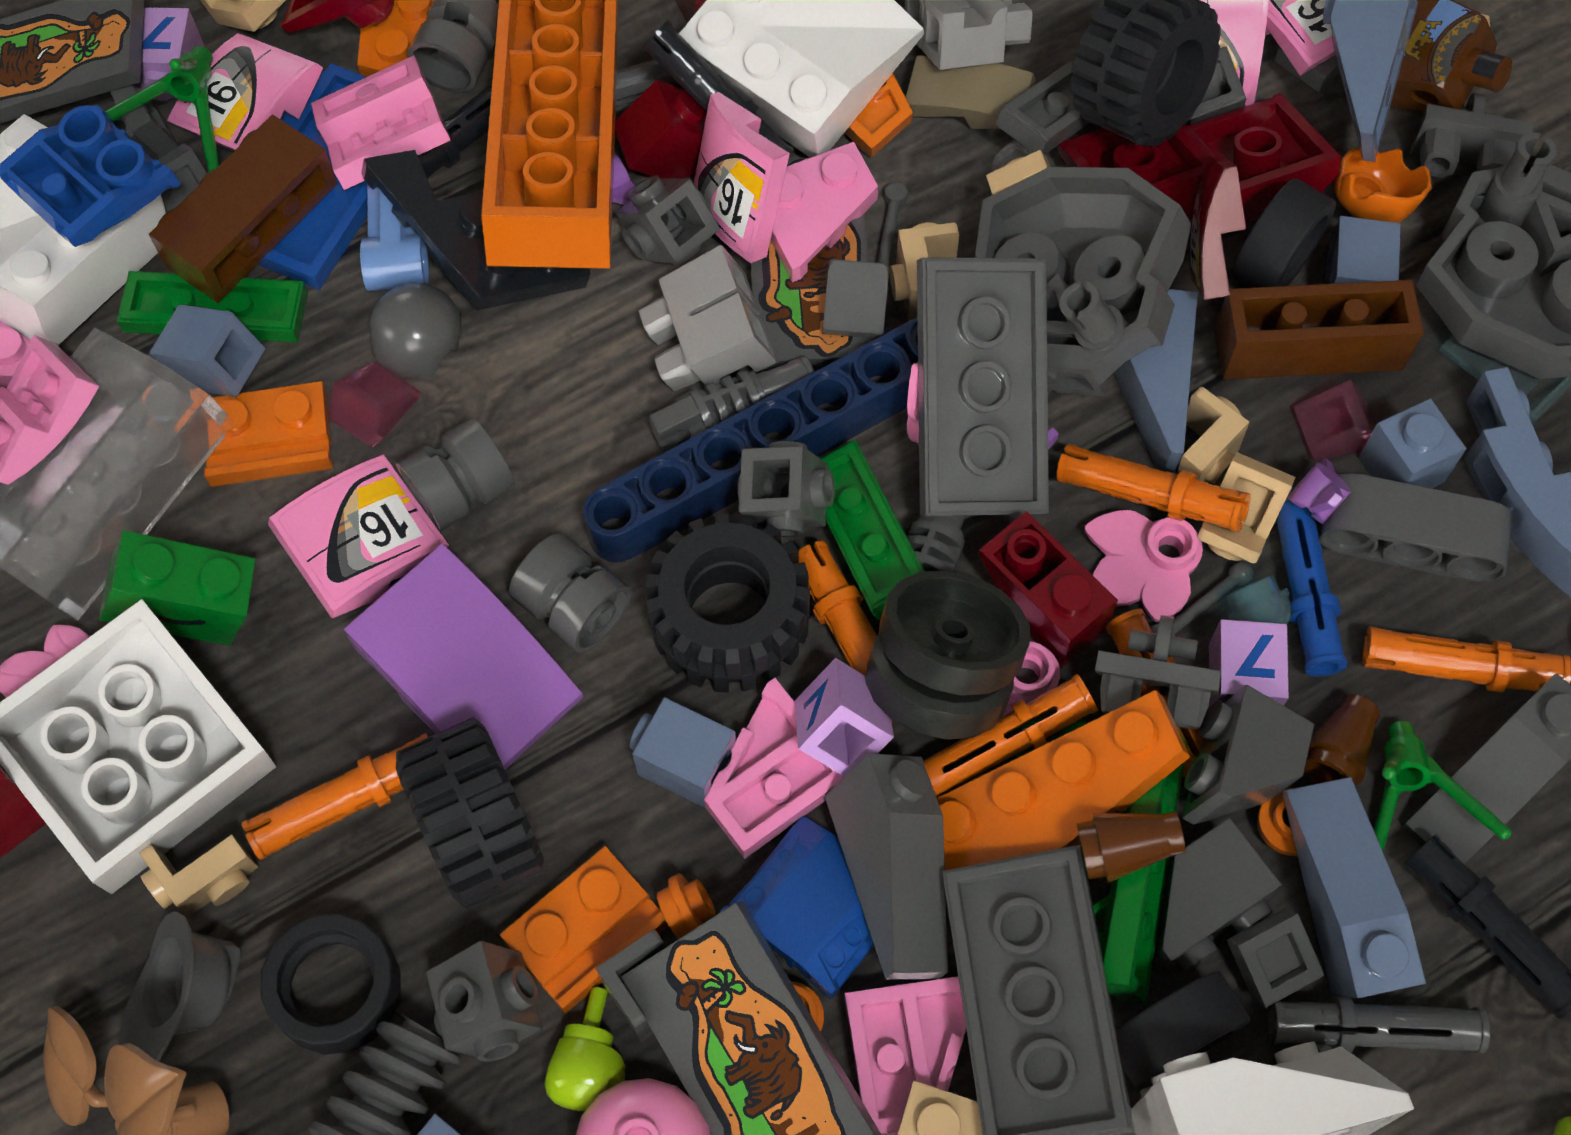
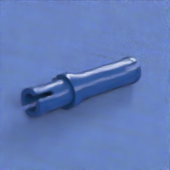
M1286 498L1276 522L1293 600L1287 606L1290 622L1298 625L1306 674L1314 677L1334 675L1345 670L1348 665L1347 658L1344 656L1336 620L1341 614L1339 598L1330 592L1322 546L1315 518L1311 516L1312 512L1307 507L1301 509Z

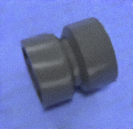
M433 0L427 12L426 21L420 25L408 49L407 58L415 55L426 81L445 91L455 93L469 92L476 86L487 63L488 53L495 47L499 4L495 0Z
M473 417L443 434L439 449L436 450L425 445L396 463L406 486L439 532L469 515L471 501L477 500L486 504L515 485L513 475L502 454L485 429Z
M556 533L541 541L524 558L510 582L509 594L516 603L536 619L544 620L550 617L548 623L550 631L575 652L584 653L599 644L614 629L629 606L632 591L627 584L606 567L598 565L591 568V555L565 534Z

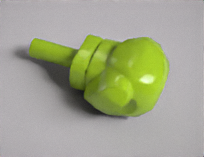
M600 987L591 988L583 1023L566 1025L563 1038L559 1039L548 1065L545 1078L546 1094L555 1104L576 1111H586L599 1094L625 1081L626 1066L621 1055L611 1047L614 1037L608 1031L599 1028L608 994L606 989Z

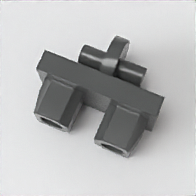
M1472 93L1465 109L1461 108L1460 110L1427 104L1419 128L1412 137L1409 155L1419 156L1421 166H1427L1430 170V176L1440 178L1453 175L1458 164L1477 167V171L1499 168L1509 163L1519 139L1525 134L1533 133V123L1504 118L1503 115L1486 113V96L1484 94Z
M1161 615L1157 633L1131 629L1128 649L1154 653L1153 660L1098 650L1095 672L1098 678H1102L1100 685L1101 711L1103 714H1107L1140 698L1143 685L1169 689L1167 706L1176 726L1199 730L1209 707L1210 697L1217 698L1222 671L1168 662V656L1195 660L1198 640L1172 636L1174 617Z

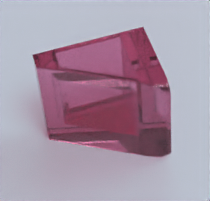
M372 362L334 383L328 415L334 423L368 446L373 447L391 431L419 399L420 391L380 364Z
M1351 380L1293 406L1315 461L1362 451L1376 427L1362 393Z

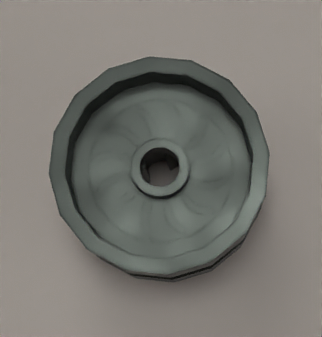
M952 571L919 572L901 579L888 593L880 619L879 634L874 639L867 663L866 685L873 701L893 721L916 733L942 739L973 738L993 729L1005 713L1013 691L1014 677L1020 671L1030 645V625L1018 604L1001 589L977 577Z

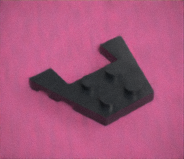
M415 150L364 158L361 170L363 179L372 190L377 187L393 204L391 212L404 227H412L429 246L428 255L475 310L586 288L591 275L590 268L487 266L481 216L483 192L436 200Z

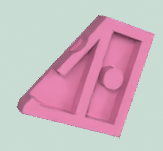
M854 142L794 163L786 168L771 242L792 282L800 280L808 272V263L825 245L831 248L846 233L847 225L852 220L860 218L878 200V185Z
M958 976L845 993L844 999L860 1099L882 1135L898 1134L913 1081L948 1092L966 1031Z

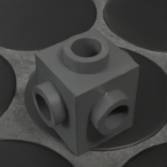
M658 175L651 176L633 187L628 193L631 200L615 212L626 228L622 231L625 242L638 257L646 259V261L672 263L673 265L680 264L694 256L701 249V244L721 229L709 211L704 196L690 179L659 178Z
M779 441L770 443L769 448L742 449L741 474L738 480L739 512L741 514L757 518V523L765 528L768 524L773 525L781 531V537L802 536L804 534V527H823L826 525V507L832 506L835 495L834 478L831 470L828 469V464L807 449V445L799 442Z
M479 941L426 972L436 1010L434 1014L435 1028L443 1040L446 1050L475 1056L481 1062L497 1061L515 1053L519 1049L518 1042L543 1029L536 1006L538 1001L537 986L530 973L526 970L523 956L520 952Z

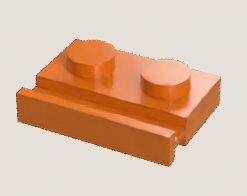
M323 381L239 393L237 398L218 396L201 399L203 453L206 456L204 475L211 487L333 469L330 449L331 432L328 395Z
M604 846L505 929L500 936L511 950L522 953L526 969L566 1014L590 994L592 987H598L602 983L596 970L598 966L650 931L656 930L659 934L668 926V923L662 911L649 898L646 891L609 849Z

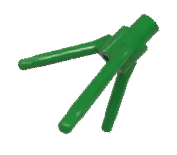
M195 46L190 53H184L179 58L171 59L169 62L171 71L105 111L112 122H115L163 93H171V95L181 101H191L196 107L208 172L219 166L208 104V87L206 85L211 76L210 65L213 62V56L205 47Z
M1398 721L1388 727L1389 741L1384 746L1386 764L1382 770V775L1386 781L1373 829L1382 851L1385 848L1399 795L1403 791L1418 790L1427 783H1435L1500 839L1506 840L1511 836L1512 832L1508 826L1447 775L1432 757L1426 755L1424 742L1416 737L1414 726L1411 723Z

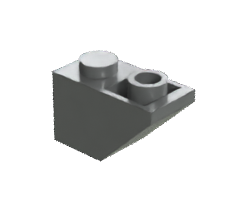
M1245 685L1225 702L1218 700L1213 703L1207 710L1201 727L1198 730L1199 735L1203 737L1199 756L1191 765L1185 778L1184 786L1189 790L1182 818L1195 825L1264 804L1300 779L1304 773L1314 723L1249 685Z
M1230 818L1187 846L1186 853L1175 855L1168 866L1152 965L1159 976H1162L1176 965H1179L1185 974L1190 972L1219 950L1212 940L1231 927L1237 933H1240L1266 919L1273 913L1267 902L1282 884Z

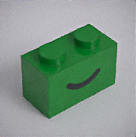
M123 530L109 562L98 620L111 622L142 599L171 635L230 646L247 617L255 558Z

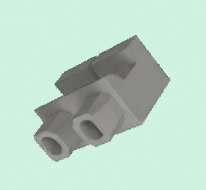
M905 0V11L924 28V35L917 42V45L939 70L1004 62L1005 45L1029 43L1031 39L1032 9L1025 3L1012 4V0Z
M722 245L715 247L658 279L663 296L638 310L645 330L657 345L678 336L680 344L656 355L654 359L661 379L673 391L692 385L700 380L705 385L713 382L716 385L720 383L723 376L748 365L755 372H758L777 363L763 321L759 317L760 313L746 274Z

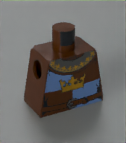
M1418 0L1417 11L1390 107L1424 111L1427 104L1460 110L1474 86L1493 92L1501 91L1509 80L1512 71V60L1510 57L1495 53L1497 42L1487 19L1480 12L1454 0Z

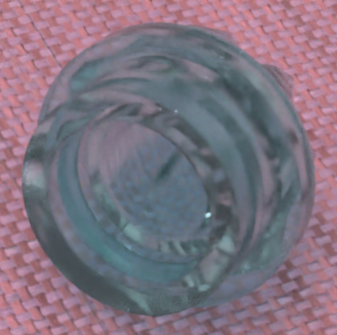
M1273 574L1225 596L1232 612L1227 614L1228 619L1287 624L1291 618V605L1288 597L1290 594L1287 588L1280 590Z

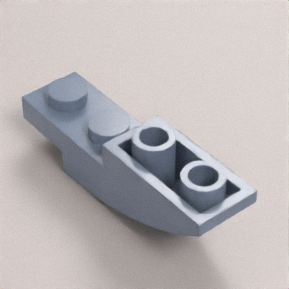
M1504 367L1485 371L1466 400L1479 437L1464 460L1482 497L1485 500L1503 504L1511 510L1513 516L1510 538L1540 572L1571 597V472L1553 475V461L1550 450L1544 442L1539 441L1529 418L1530 406L1528 398L1521 388L1516 387L1509 368Z

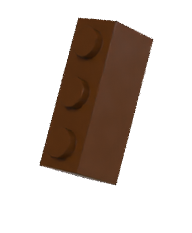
M272 114L257 130L248 133L240 146L216 169L209 171L202 178L199 186L175 209L164 214L158 225L148 234L166 268L216 303H219L338 184L326 150Z
M1413 280L1229 289L1230 295L1225 296L1214 327L1223 380L1401 371L1405 369L1424 334Z

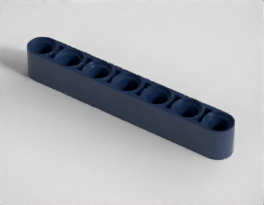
M917 317L596 489L587 498L583 513L593 551L600 558L609 562H623L632 559L665 541L675 531L681 532L689 528L688 523L700 518L703 520L738 501V480L741 474L742 449L769 448L770 443L779 442L766 439L764 436L768 433H786L789 437L780 441L803 443L807 445V449L818 457L906 409L911 368L913 363H918ZM875 376H886L888 378H891L893 381L888 383H876L874 381H871L870 378ZM827 403L838 405L841 409L834 412H825L817 407ZM720 460H730L736 463L733 468L727 470H716L710 467L713 463ZM666 489H677L683 492L678 498L672 500H662L656 497L657 494ZM613 518L628 520L625 526L617 530H606L601 527L607 520Z

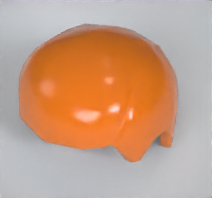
M1360 147L1351 148L1340 160L1339 175L1332 181L1333 191L1340 205L1350 216L1395 223L1404 221L1420 205L1432 189L1430 170L1427 166H1420L1415 170L1409 169L1403 162L1402 150L1398 148L1377 152L1375 162L1364 161Z

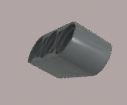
M1349 473L1339 475L1352 491L1322 524L1320 543L1328 550L1342 555L1466 581L1491 582L1499 580L1506 575L1513 514L1503 504L1363 474Z

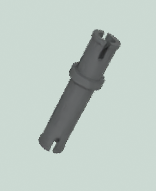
M1333 996L1330 1003L1277 1001L1267 1007V1034L1272 1045L1315 1042L1316 1045H1331L1332 1049L1343 1047L1350 1053L1354 1050L1355 1046L1461 1050L1485 1053L1490 1041L1489 1018L1486 1010L1482 1009V1007L1448 1008L1415 1005L1354 1004L1351 997Z

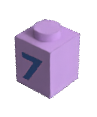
M144 8L140 83L135 84L140 90L171 71L169 66L171 59L179 58L184 53H190L195 46L204 47L203 40L189 8ZM163 93L154 98V100L159 101L177 99L171 93Z
M1220 620L1209 642V669L1222 672L1217 698L1210 697L1209 707L1218 700L1225 702L1245 685H1249L1281 705H1285L1289 698L1287 624Z
M835 658L794 701L799 750L845 777L868 753L878 754L894 738L891 718L873 701L865 682L866 676Z

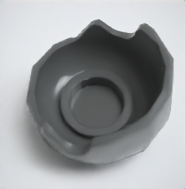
M409 282L406 285L400 284L384 294L374 305L369 322L371 353L383 369L402 377L432 375L438 370V366L446 354L451 350L454 352L458 350L459 338L461 337V312L447 293L432 285L422 282Z

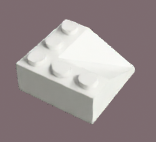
M706 0L679 34L746 103L751 99L759 107L756 113L781 138L811 158L831 150L924 35V28L895 0Z
M23 114L0 134V163L36 132L48 127ZM0 179V321L29 339L36 335L57 345L63 342L126 283L129 271H139L158 253L148 234L158 225L162 216L166 214L161 194L131 217L101 232L92 241L74 247Z
M142 599L0 702V765L92 883L111 895L148 867L139 852L149 845H153L165 854L276 768V765Z
M1308 1042L1275 1053L1277 1065L1273 1066L1238 1058H1230L1211 1064L1207 1052L1173 1060L1163 1065L1165 1073L1151 1079L1152 1086L1140 1091L1142 1098L1133 1106L1131 1112L1136 1135H1370L1410 1112L1414 1107L1406 1091L1343 1047L1319 1053L1316 1043Z

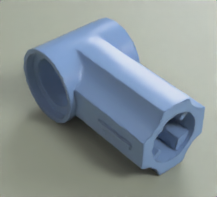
M367 184L368 238H362L360 243L361 270L366 290H391L400 284L406 285L409 282L429 284V261L426 243L412 227H404L391 212L393 204L378 187L372 190Z

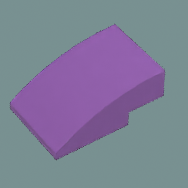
M443 543L344 628L354 649L398 692L401 700L435 734L472 717L483 724L505 770L583 698L582 692L540 643Z

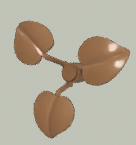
M54 1006L48 1008L47 1032L43 1050L44 1078L51 1104L66 1124L77 1126L85 1123L88 1118L90 1105L92 1107H108L113 1119L116 1120L115 1129L117 1135H226L229 1128V1110L224 1093L216 1082L208 1081L181 1089L187 1075L185 1071L158 1062L131 1043H122L113 1046L109 1051L104 1077L105 1092H103L93 1084L96 1076V1058L84 1030L61 1007Z

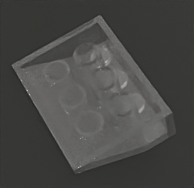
M95 327L70 356L99 385L90 404L65 438L41 462L9 485L0 482V567L77 621L104 589L109 562L122 531L147 535L227 435V430L235 423L208 393L161 362Z

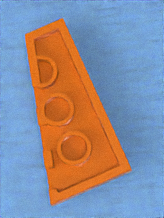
M1154 690L938 797L937 800L943 814L945 870L1077 845L1081 846L1077 823L1094 820L1093 813H1114L1115 811L1122 813L1190 758L1164 697Z

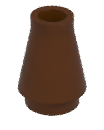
M1351 694L1345 696L1339 708L1311 737L1303 776L1309 783L1314 785L1351 777L1354 785H1358L1364 780L1375 725L1381 714L1374 702L1360 695Z
M1177 811L1163 814L1093 813L1094 820L1077 823L1089 880L1106 876L1107 882L1110 883L1170 856L1186 853Z

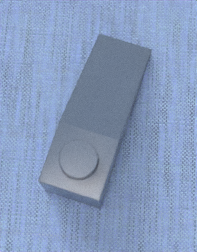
M1418 0L1325 1L1323 23L1331 24L1333 47L1364 161L1375 162L1417 11Z
M1169 289L1167 293L1175 306L1163 345L1150 347L1129 359L1114 372V375L1155 468L1176 474L1184 454L1198 292Z
M1348 777L1282 791L1331 995L1362 998L1426 984L1408 910L1352 778Z

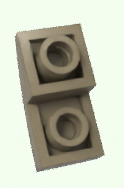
M917 55L906 99L913 111V117H964L971 129H1000L996 126V122L1003 106L1034 86L1036 77L1032 72L999 63L939 70L928 56Z

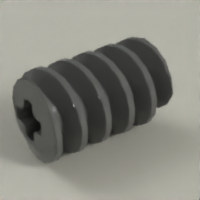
M397 1013L404 1022L402 1025L382 1021L375 1028L386 1044V1050L364 1046L359 1052L362 1060L370 1069V1074L347 1071L342 1077L354 1098L349 1100L331 1096L325 1104L337 1120L335 1126L312 1122L308 1129L312 1135H413V1131L402 1117L404 1111L427 1115L430 1107L419 1093V1088L422 1085L443 1090L447 1083L434 1065L437 1061L459 1065L463 1058L457 1052L446 1050L443 1040L408 1017Z

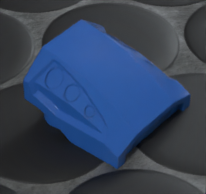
M97 104L94 106H79L70 110L63 116L59 125L40 129L0 163V179L74 247L92 241L101 232L131 217L165 190L177 188L181 185L169 167L165 164L162 165L157 159L153 160L150 158L143 146L131 140L126 131L123 129L119 130L105 111Z
M802 816L792 826L757 873L735 898L720 910L722 912L734 903L743 901L770 948L784 958L786 965L791 969L796 967L804 978L815 987L820 985V992L830 1000H832L850 975L875 947L839 838L805 816Z

